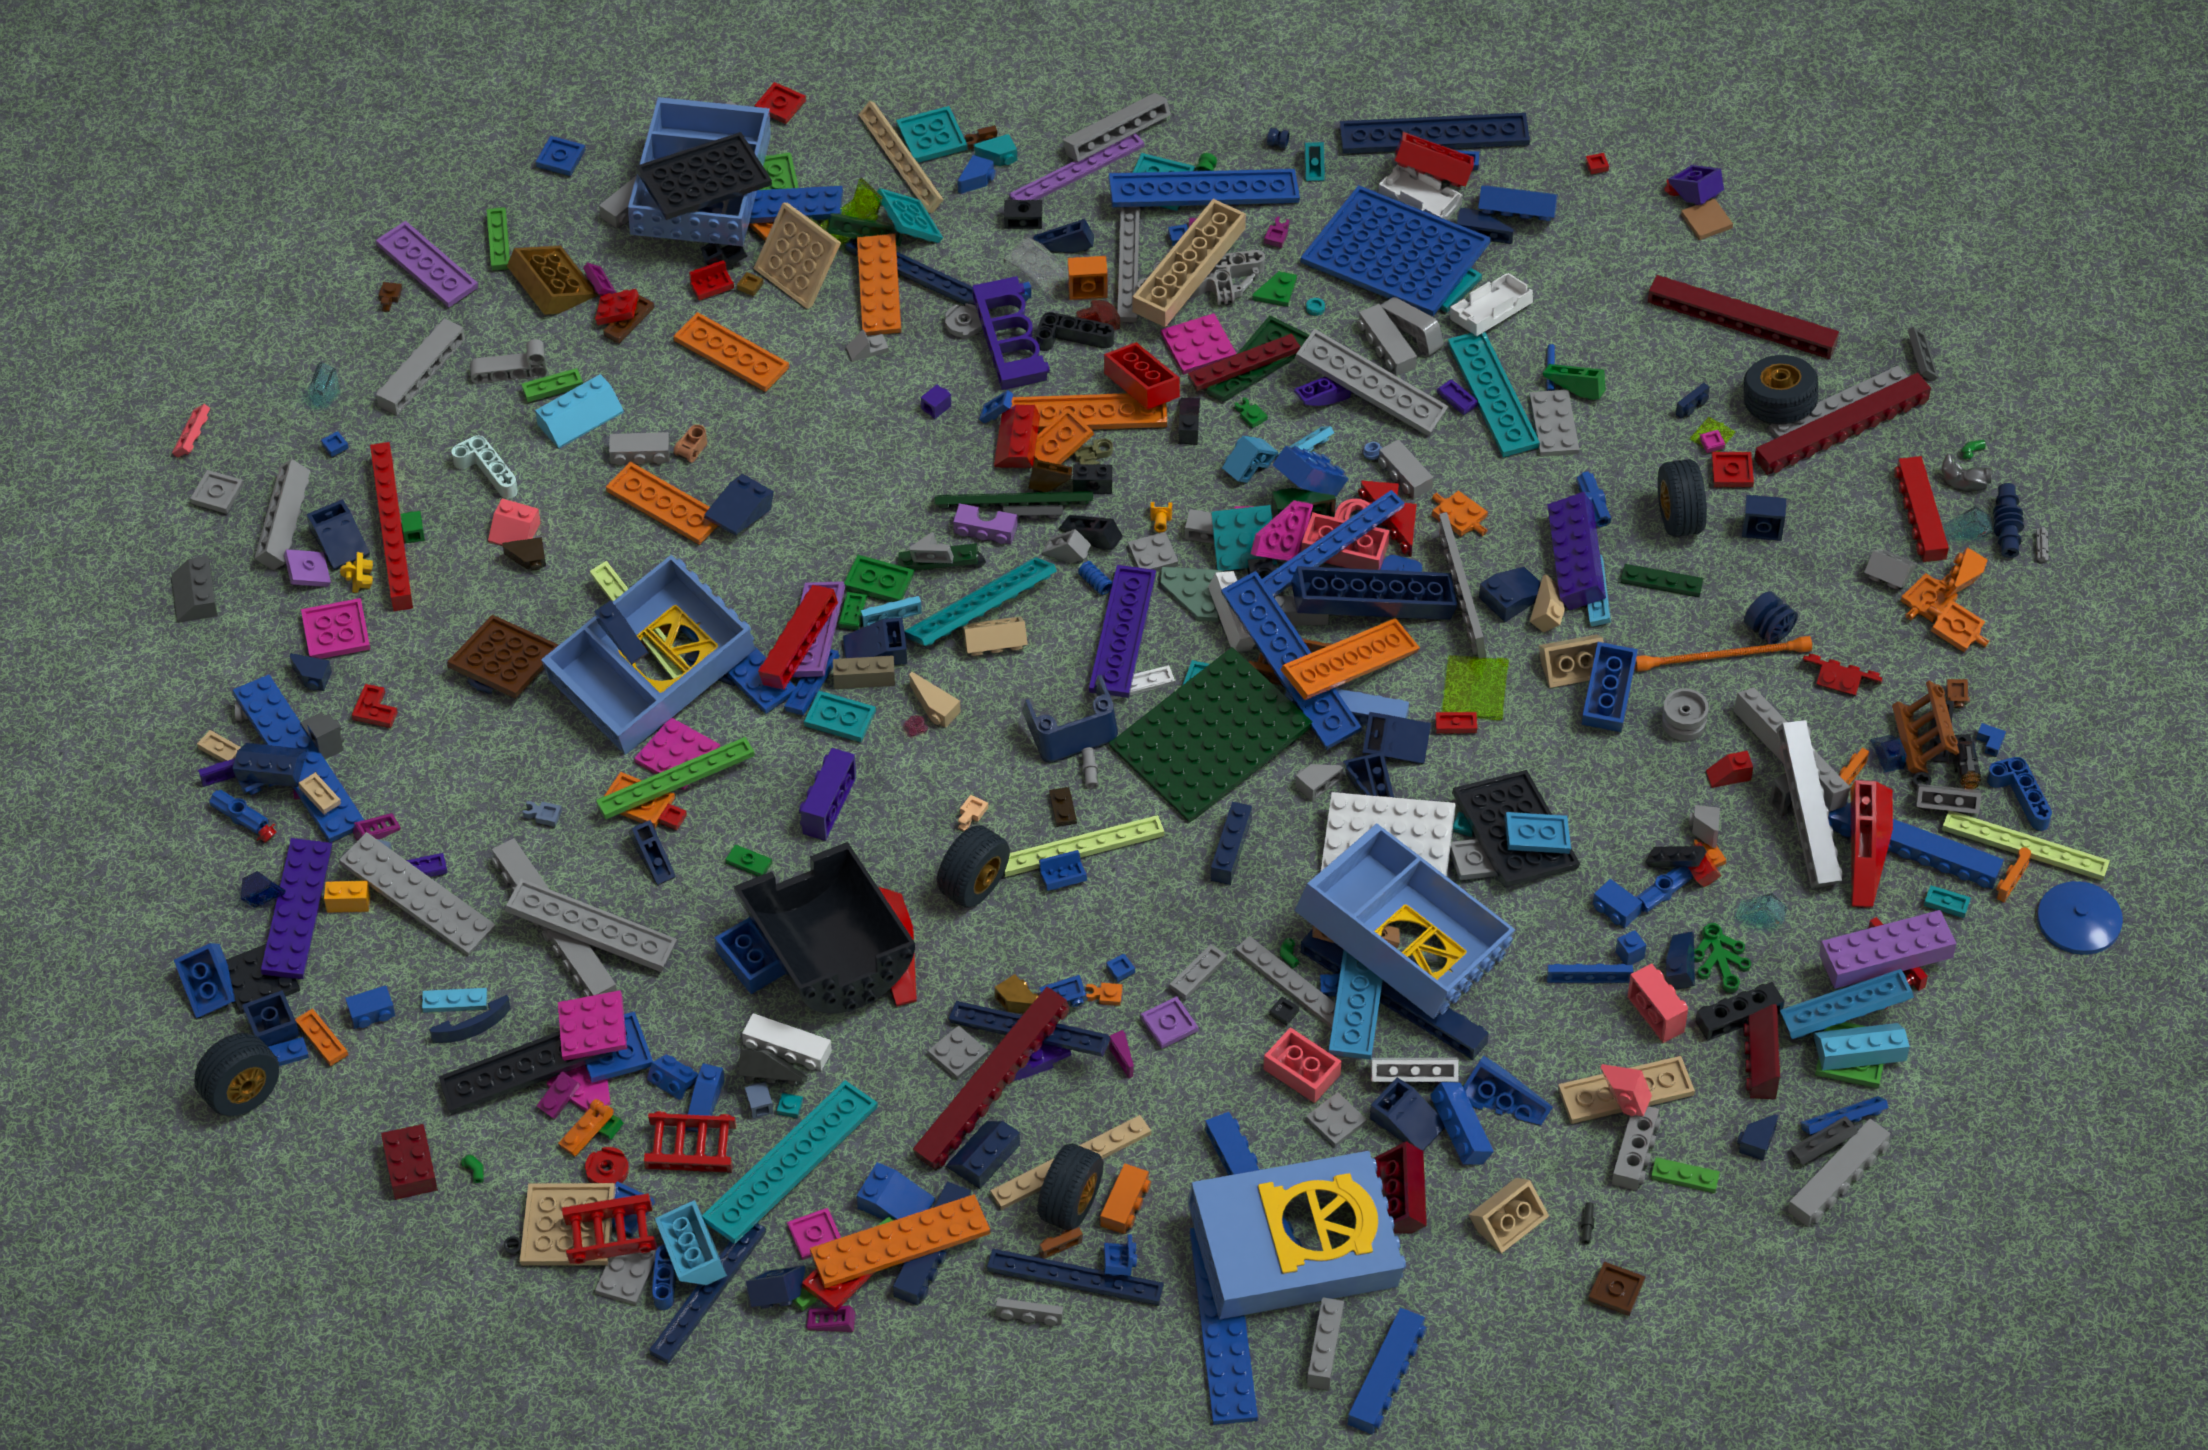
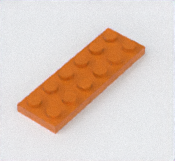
M895 234L857 237L862 330L865 331L866 336L902 333Z
M698 312L674 335L675 342L765 392L789 369L787 361Z
M629 462L606 486V492L699 545L718 527V525L704 518V514L710 508L709 506L632 462Z

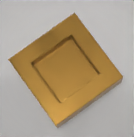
M746 272L738 282L737 290L754 296L764 284L763 278Z

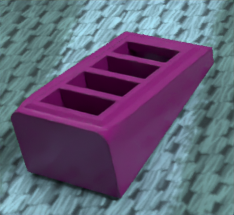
M390 813L355 822L353 835L358 841L367 832L380 840L400 831L401 827L394 815ZM386 821L389 822V827H387V825L385 824Z
M1121 1030L1109 1036V1049L1126 1076L1130 1079L1133 1077L1134 1064L1126 1035Z
M851 1305L841 1306L836 1312L829 1307L808 1309L807 1330L854 1332L855 1311ZM816 1315H820L819 1323H816ZM825 1316H828V1322H825ZM834 1316H838L837 1322H834Z

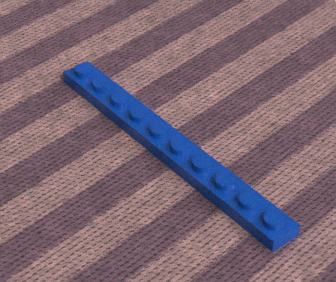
M1390 490L1262 579L1273 597H1275L1292 585L1291 580L1297 566H1320L1404 508L1405 503Z

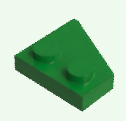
M1278 271L1253 293L1252 300L1288 307L1297 281V275Z

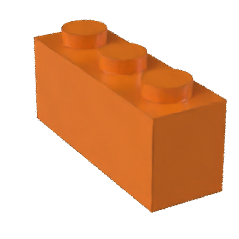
M1124 1163L1100 1215L1101 1227L1125 1234L1128 1228H1132L1135 1221L1134 1213L1136 1210L1139 1211L1143 1204L1142 1196L1144 1193H1148L1151 1186L1149 1171Z

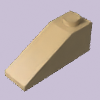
M1543 575L1530 622L1542 632H1546L1561 624L1565 608L1563 601L1560 599L1558 584L1549 576Z
M911 672L909 674L910 687L928 717L934 724H940L946 728L960 713V700Z

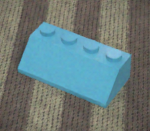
M601 374L535 410L537 425L558 448L565 446L624 412L612 386Z
M1898 1023L1814 1032L1813 1034L1822 1071L1907 1061L1910 1048L1906 1031Z
M695 1200L655 1218L679 1281L708 1285L727 1276Z

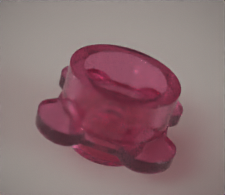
M914 715L905 721V727H908L909 735L916 736L920 732L925 733L928 730V726L924 724L922 716Z

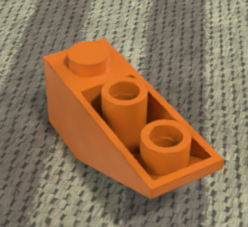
M1968 547L1963 553L1959 552L1954 558L1953 562L1955 565L1949 573L1951 578L1945 585L1947 590L1944 597L1947 599L1972 585L1984 572L1988 559Z

